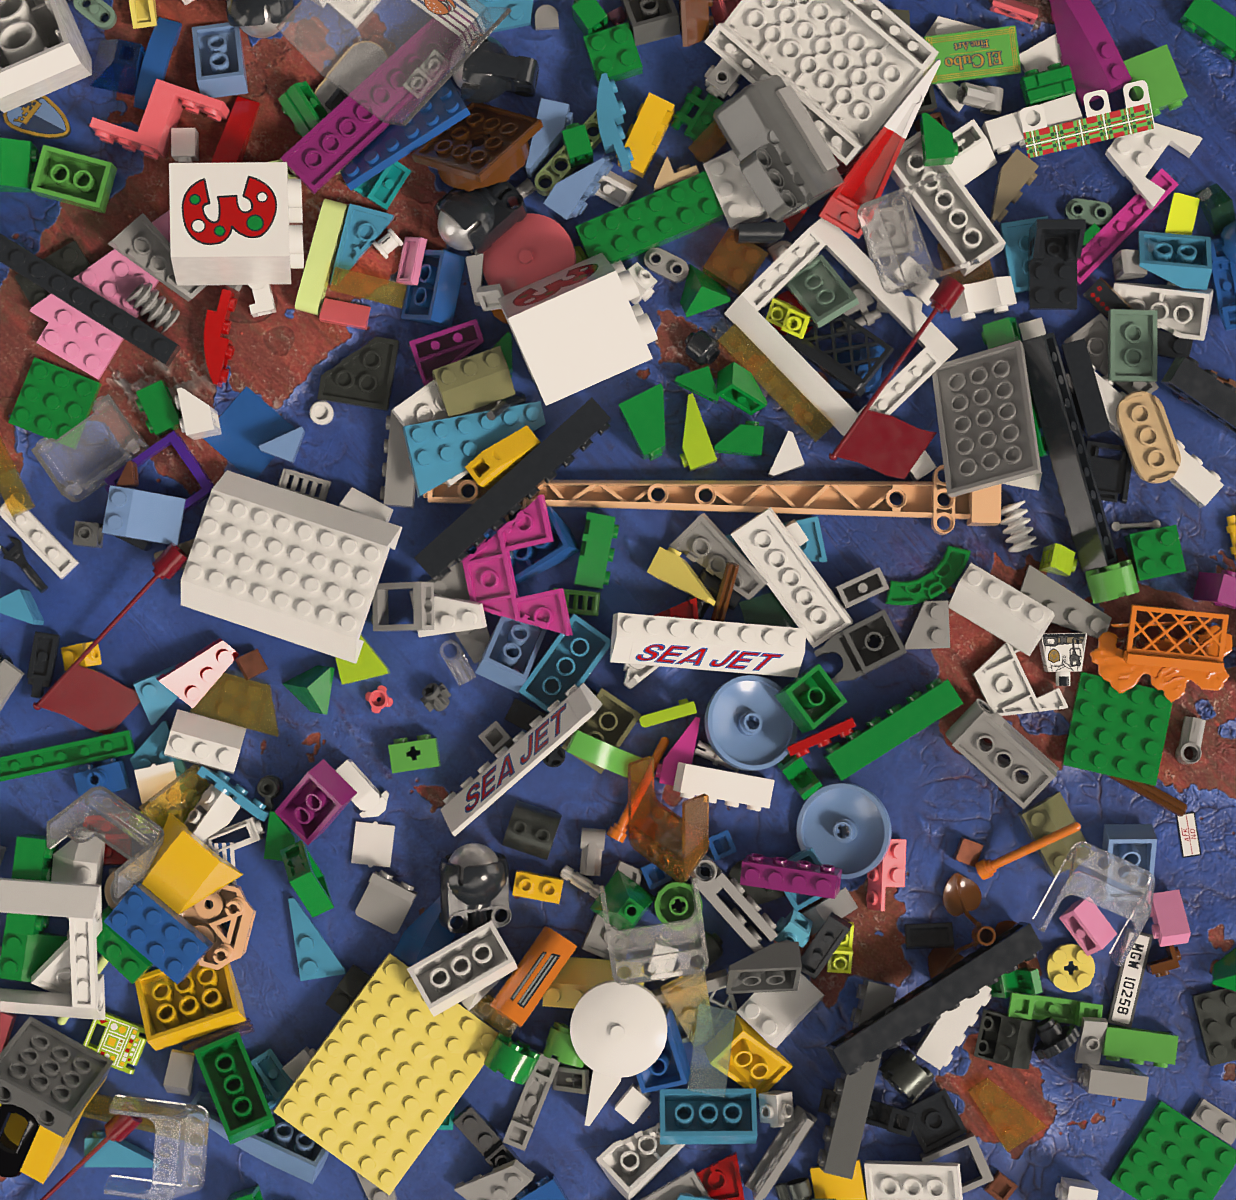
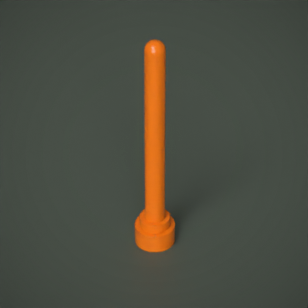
M667 737L660 739L618 823H614L613 827L610 826L606 834L621 843L624 842L627 836L626 826L669 744Z
M1073 822L997 859H983L975 864L977 873L981 879L986 880L994 875L996 869L1079 831L1081 825L1078 822Z

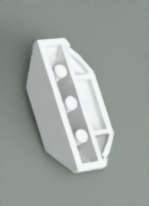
M82 831L54 853L51 882L101 885L106 834Z

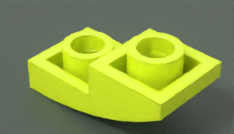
M778 298L772 299L766 316L768 322L781 327L782 331L800 339L804 338L811 318L807 313Z
M849 922L852 924L851 929L827 962V972L851 974L854 922Z

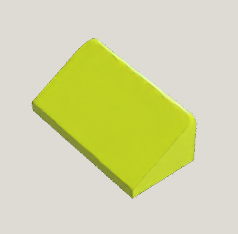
M1174 192L1165 233L1192 235L1200 199Z

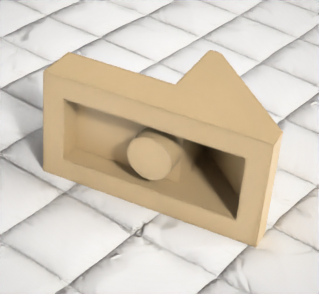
M667 156L654 184V193L699 174L697 166L684 165L674 173Z

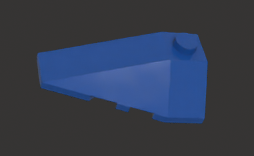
M550 506L547 507L553 542L509 551L516 585L565 561L581 550L570 528Z
M440 897L404 931L393 952L411 966L451 944L456 933L449 931L439 922V914L441 912ZM456 916L451 919L450 924L455 922Z

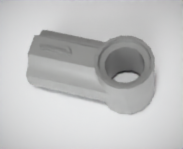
M965 82L957 90L956 99H958L959 104L979 108L980 112L984 114L997 115L1001 114L1004 89L996 86L982 87Z
M1184 717L1179 746L1175 751V757L1179 763L1188 765L1200 760L1206 720ZM1186 747L1193 751L1191 760L1186 759L1184 756V749Z
M582 827L580 874L600 876L606 829Z

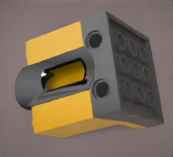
M31 1016L0 1053V1176L14 1178L24 1173L44 1184L64 1156L85 1108L105 1082L114 1061Z

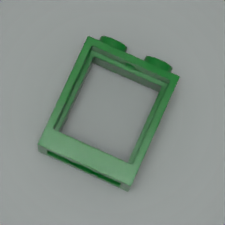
M300 840L280 850L289 883L312 918L334 908L325 876L303 841Z

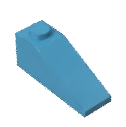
M104 1130L92 1131V1134L85 1138L84 1157L106 1137ZM109 1140L84 1164V1167L156 1168L161 1163V1159L125 1140L122 1142Z

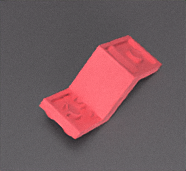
M156 79L138 132L92 117L90 127L95 131V135L100 137L102 142L111 145L117 142L122 145L123 149L131 152H136L137 149L144 152L146 157L158 160V157L166 159L171 145V128H177L184 107L186 111L196 115L199 112L208 114L207 118L216 122H221V119L228 121L231 112L223 101Z

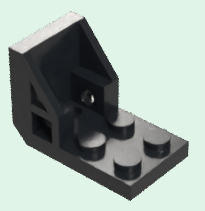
M1037 219L1030 227L1028 237V310L1077 309V261L1081 258L1086 219Z

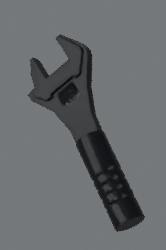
M515 394L503 399V401L487 413V418L494 420L510 406L524 404L526 402L525 394L521 397Z
M10 537L9 539L15 545L9 551L4 546H1L4 553L3 558L13 561L20 566L39 592H45L48 586L27 562L22 542L19 539Z

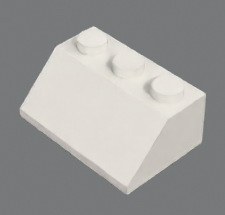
M177 709L164 755L234 774L247 728Z

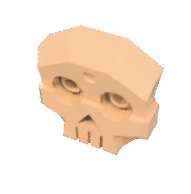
M229 883L179 914L214 943L199 961V965L219 970L226 964L241 958L246 953L256 910L247 901L241 886ZM207 900H211L213 902L212 908H208L206 906ZM231 920L227 932L221 924Z

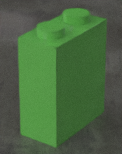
M1167 44L1123 61L1132 78L1129 83L1140 80L1147 83L1153 118L1160 115L1161 110L1169 108V111L1183 106L1182 102L1188 95ZM1134 86L1129 90L1131 100L1140 101L1143 98L1144 91L1140 86Z

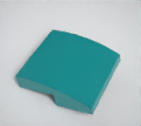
M397 161L353 189V191L387 210L411 173V170Z

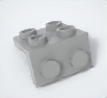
M380 870V872L375 871L369 880L370 883L355 913L357 916L380 928L396 934L418 892L414 891V886L407 882L401 881V883L394 881L392 879L393 876L383 870Z

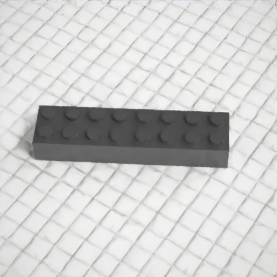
M863 980V984H858L856 998H859L857 1008L853 1007L850 1021L853 1022L852 1029L894 1003L897 988ZM881 1057L873 1062L863 1064L859 1072L853 1075L841 1073V1077L835 1080L833 1092H836L837 1095L835 1102L831 1101L829 1105L828 1115L831 1117L830 1124L824 1127L822 1139L825 1140L824 1149H819L817 1156L819 1168L824 1173L851 1180L853 1178Z

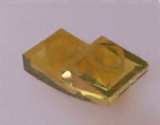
M486 994L469 1012L511 1037L518 1025L508 1018L502 1017L494 1008L489 1006L494 997Z

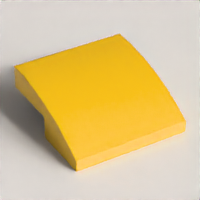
M860 1159L856 1161L852 1180L824 1173L819 1166H812L810 1168L815 1199L867 1200Z

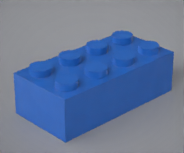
M142 882L134 884L104 920V923L176 984H179L187 977L214 944L181 915L174 912L142 885Z

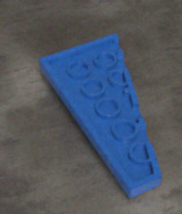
M448 74L422 102L417 99L340 171L351 191L470 115L467 106Z

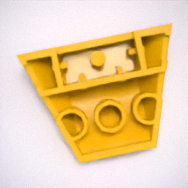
M169 813L142 885L179 915L244 874L226 859L223 860L191 833L185 824L172 813Z

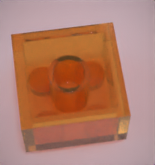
M728 228L703 266L702 272L740 296L749 287L769 253L754 243L737 244L734 231Z

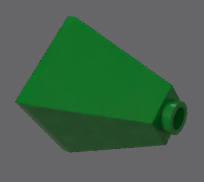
M617 870L590 906V909L628 936L653 903L655 897L621 871Z

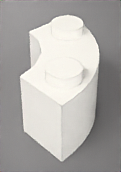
M1011 276L995 277L963 285L965 290L950 310L951 318L961 317L962 321L976 318V314L993 310L995 314L1008 311V306L1017 304Z

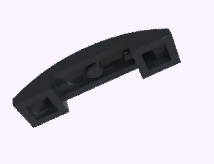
M823 1088L818 1112L828 1114L830 1102H835L837 1095L836 1092H833V1089ZM871 1099L865 1124L911 1137L916 1113Z

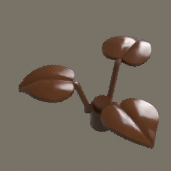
M954 873L946 882L942 896L943 905L950 915L960 916L965 913V916L975 924L971 933L973 941L956 950L954 948H933L929 953L927 962L930 979L963 959L964 956L959 954L961 951L973 946L976 947L978 944L991 945L998 935L1017 924L1014 921L1004 920L995 926V931L989 926L981 925L969 913V911L979 907L982 899L981 891L975 882L959 873Z

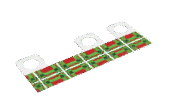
M1143 80L1127 83L1123 87L1126 108L1113 112L1110 110L1108 94L1105 90L1089 92L1083 98L1087 118L1047 127L1044 108L1041 105L1023 108L1020 111V118L1028 158L1155 129L1147 83ZM1134 86H1140L1144 91V96L1140 101H1132L1129 98V90ZM1095 95H1099L1104 99V106L1099 111H1094L1089 106L1090 99ZM1035 110L1041 116V120L1036 126H1030L1026 122L1025 118L1029 111Z

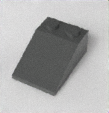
M620 0L636 46L680 34L679 15L673 0Z
M784 940L773 943L730 965L726 983V994L797 991L802 969L799 942Z

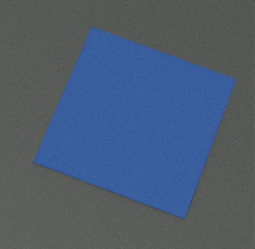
M246 386L219 417L222 434L203 439L245 476L256 479L275 457L262 452L259 446L291 432L295 428Z

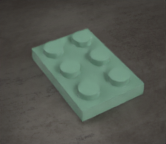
M822 254L816 257L810 264H806L785 285L805 312L811 316V319L818 328L859 304L858 298Z
M1110 309L1108 311V381L1157 382L1158 310Z

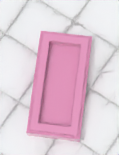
M405 237L396 283L418 286L427 239L422 237Z

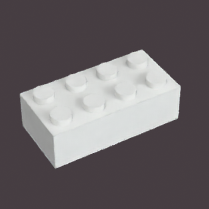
M492 920L407 968L433 1017L518 969L515 960Z

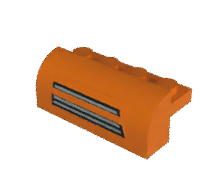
M545 926L517 965L518 969L513 971L489 1006L494 1008L502 1017L508 1018L521 1028L577 946L556 931Z

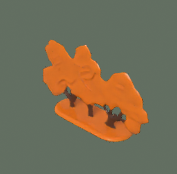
M1199 621L1181 622L1188 631L1192 630L1191 625L1200 624ZM1154 622V623H1152L1150 626H1158V625L1156 624V622ZM1159 622V623H1160V624L1163 626V628L1165 629V626H1170V625L1173 624L1174 622ZM1129 623L1111 624V626L1114 627V628H1116V627H1128V628H1129ZM1138 623V624L1142 627V626H1143L1144 624H1146V623ZM1214 625L1208 629L1214 634L1220 627ZM1207 631L1199 635L1196 633L1192 634L1199 645L1210 637ZM1111 632L1102 633L1098 638V648L1090 653L1092 662L1098 665L1099 675L1104 680L1110 682L1111 687L1118 693H1123L1133 688L1143 674H1148L1151 676V684L1157 690H1163L1164 696L1171 703L1185 693L1186 683L1189 680L1197 684L1202 690L1218 691L1229 678L1225 667L1223 673L1126 663L1123 660V649L1127 643V636L1119 639L1116 634ZM1139 634L1133 638V647L1139 648L1137 647L1138 642H1141L1142 646L1147 644L1139 638ZM1226 634L1223 657L1232 651L1231 634ZM1166 635L1154 643L1159 650L1164 651L1173 645ZM1190 637L1178 645L1184 653H1190L1197 647L1192 645ZM1214 640L1202 648L1207 655L1217 656L1218 645ZM1117 642H1122V645L1117 648ZM1151 645V646H1150L1149 648H1147V649H1155V648ZM1177 648L1172 650L1174 652H1179ZM1199 650V651H1198L1197 653H1195V654H1203V653Z

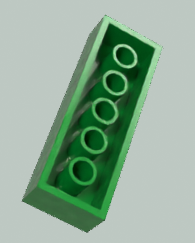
M706 171L579 224L575 226L587 258L602 253L610 264H613L620 260L622 262L646 253L651 248L660 247L724 219V212Z
M940 678L932 680L925 685L927 689L922 693L915 691L905 698L907 702L903 705H900V703L895 704L885 710L886 716L872 718L865 723L867 728L862 731L855 729L852 734L845 736L847 739L841 744L835 742L825 749L827 753L823 757L837 779L840 781L846 779L964 704L948 679L941 680Z

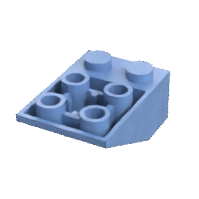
M614 156L603 157L556 183L543 204L566 220L573 217L576 218L578 215L581 216L588 206L586 200L591 195L594 196L600 188L599 180L603 176H607L613 168L614 164L611 162Z

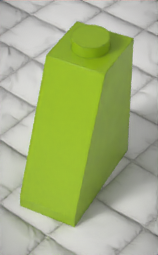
M362 633L359 640L364 641L356 664L335 657L342 685L390 674L387 665Z

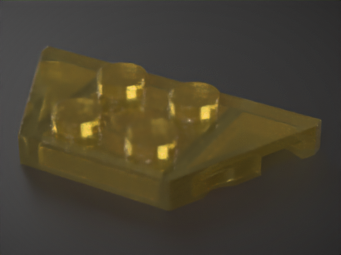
M223 673L196 706L190 710V713L276 737H279L280 734L276 721L275 706L272 700L271 685L250 679L246 681L245 678Z

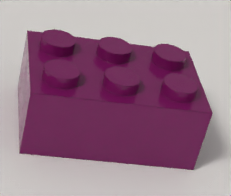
M323 759L307 772L275 810V813L309 845L328 828L357 792Z

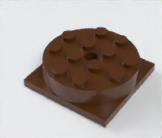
M471 102L467 105L470 115L423 144L412 154L414 162L436 168L445 184L454 188L464 189L465 191H473L498 182H506L512 174L523 167L529 156L530 146L528 140L543 128V124L540 119L484 103Z

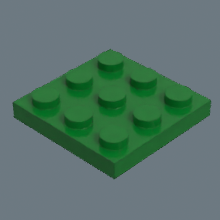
M34 357L8 423L76 449L102 384Z

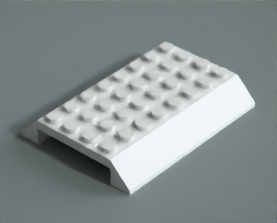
M741 0L724 23H719L705 40V43L751 83L772 75H779L786 86L791 85L831 152L845 165H848L870 143L926 74L939 53L879 0Z
M227 470L211 490L181 578V605L356 664L364 643L359 638L389 549L395 550L402 527Z

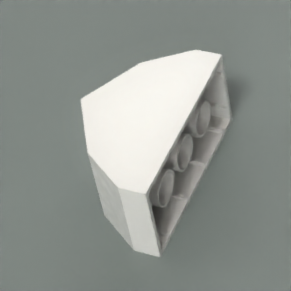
M0 0V110L3 113L92 75L91 56L66 0Z

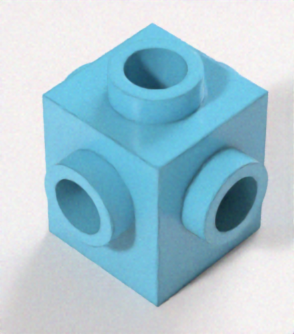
M793 909L786 918L781 917L776 923L777 927L775 929L778 936L774 940L776 942L784 940L799 942V946L802 948L810 938L809 935L813 921Z

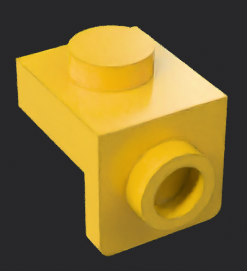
M92 642L61 648L65 671L68 670ZM98 644L79 665L89 667L102 664Z

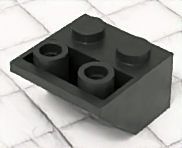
M983 1009L974 1056L1010 1068L1029 1069L1038 1022L1008 1017V1014Z

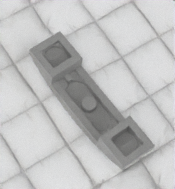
M540 1053L539 1060L525 1084L503 1143L523 1151L527 1147L560 1064L557 1059L547 1058L542 1053Z

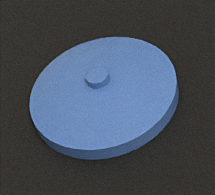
M740 676L720 686L709 700L705 712L706 735L715 753L730 766L745 771H758L769 768L784 759L789 753L787 746L795 742L797 725L774 696L782 690L775 682L761 676Z
M837 783L819 789L807 799L798 816L797 839L801 851L812 847L822 864L842 868L841 879L856 878L872 871L885 857L891 842V822L885 806L874 793L856 784Z

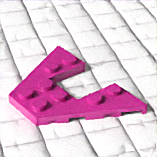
M538 495L537 499L524 510H521L515 518L508 521L494 536L480 545L473 554H470L462 561L470 601L482 603L484 611L571 636L573 634L563 588L518 597L509 551L553 542L545 496Z

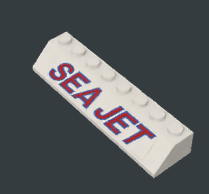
M616 613L613 614L610 662L797 678L805 654L806 629Z
M584 683L579 687L574 684L564 693L567 697L561 703L556 700L547 708L549 713L544 718L539 715L529 724L532 728L526 734L522 730L512 739L514 744L509 749L506 746L500 749L495 754L497 759L492 764L487 761L477 770L480 774L473 779L470 776L460 785L463 789L456 794L453 791L443 800L445 805L440 810L454 837L598 711L602 703Z

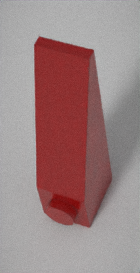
M237 96L211 163H242L260 107L259 102Z

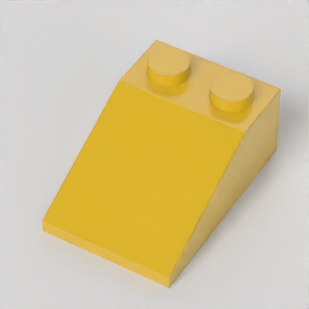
M738 1015L704 1046L711 1065L745 1089L756 1088V1097L758 1098L759 1093L768 1092L793 1067L775 1047L771 1046Z

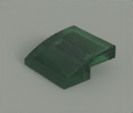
M773 592L739 602L745 624L797 628L796 623Z

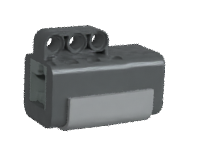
M772 75L746 86L714 111L713 118L739 159L743 175L769 217L776 220L777 223L805 210L844 183L836 169L839 164L791 85L786 86L779 75Z

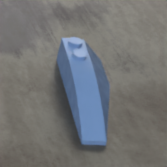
M198 1091L187 1107V1111L207 1127L228 1140L211 1094ZM274 1108L270 1110L276 1126L234 1143V1145L256 1158L310 1184H313L329 1155V1151L274 1113Z

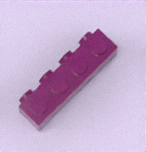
M753 853L748 854L742 861L740 885L835 899L840 892L842 868H836L829 864H811L808 861H789L783 857L769 858L764 857L762 854Z

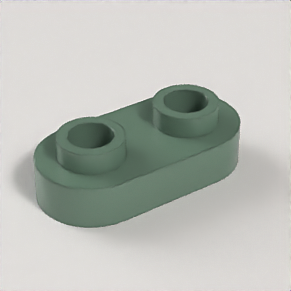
M73 0L76 10L98 28L108 30L116 24L117 15L115 11L103 0ZM85 1H91L89 7H83ZM104 15L109 16V19L106 22L102 21V17Z
M1077 198L1068 202L1064 208V215L1066 219H1086V225L1092 226L1095 223L1098 227H1102L1111 220L1112 209L1105 202ZM1076 206L1081 209V213L1076 214L1073 208ZM1097 210H1103L1104 217H1099Z

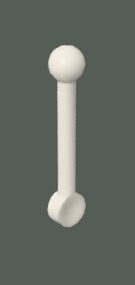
M1159 520L1130 524L1114 522L1111 525V529L1113 531L1143 527L1157 529L1161 527V522Z

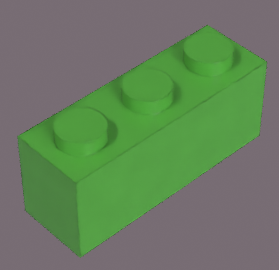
M1107 1024L1101 1054L1106 1056V1060L1119 1062L1120 1058H1127L1133 1064L1144 1065V1061L1153 1062V1066L1167 1068L1168 1064L1175 1065L1179 1036L1169 1032Z

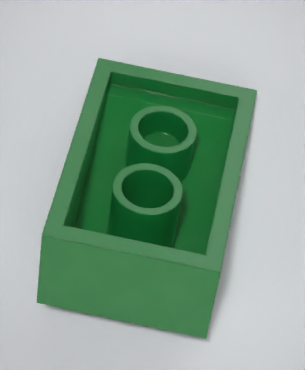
M4 930L0 956V978L31 982V976L68 940L67 935L42 932L30 936L5 933Z

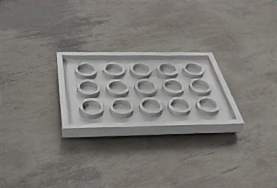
M1018 340L943 363L932 374L947 495L952 498L1042 473L1022 342Z

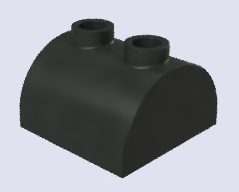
M517 800L502 846L548 860L562 815Z

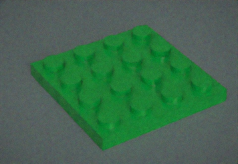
M1081 672L1061 765L1156 786L1172 703L1164 696L1163 690L1136 684L1133 688L1123 693H1118L1111 687L1110 682L1104 680L1102 676Z
M1159 1100L1108 1180L1137 1200H1213L1236 1164V1150Z

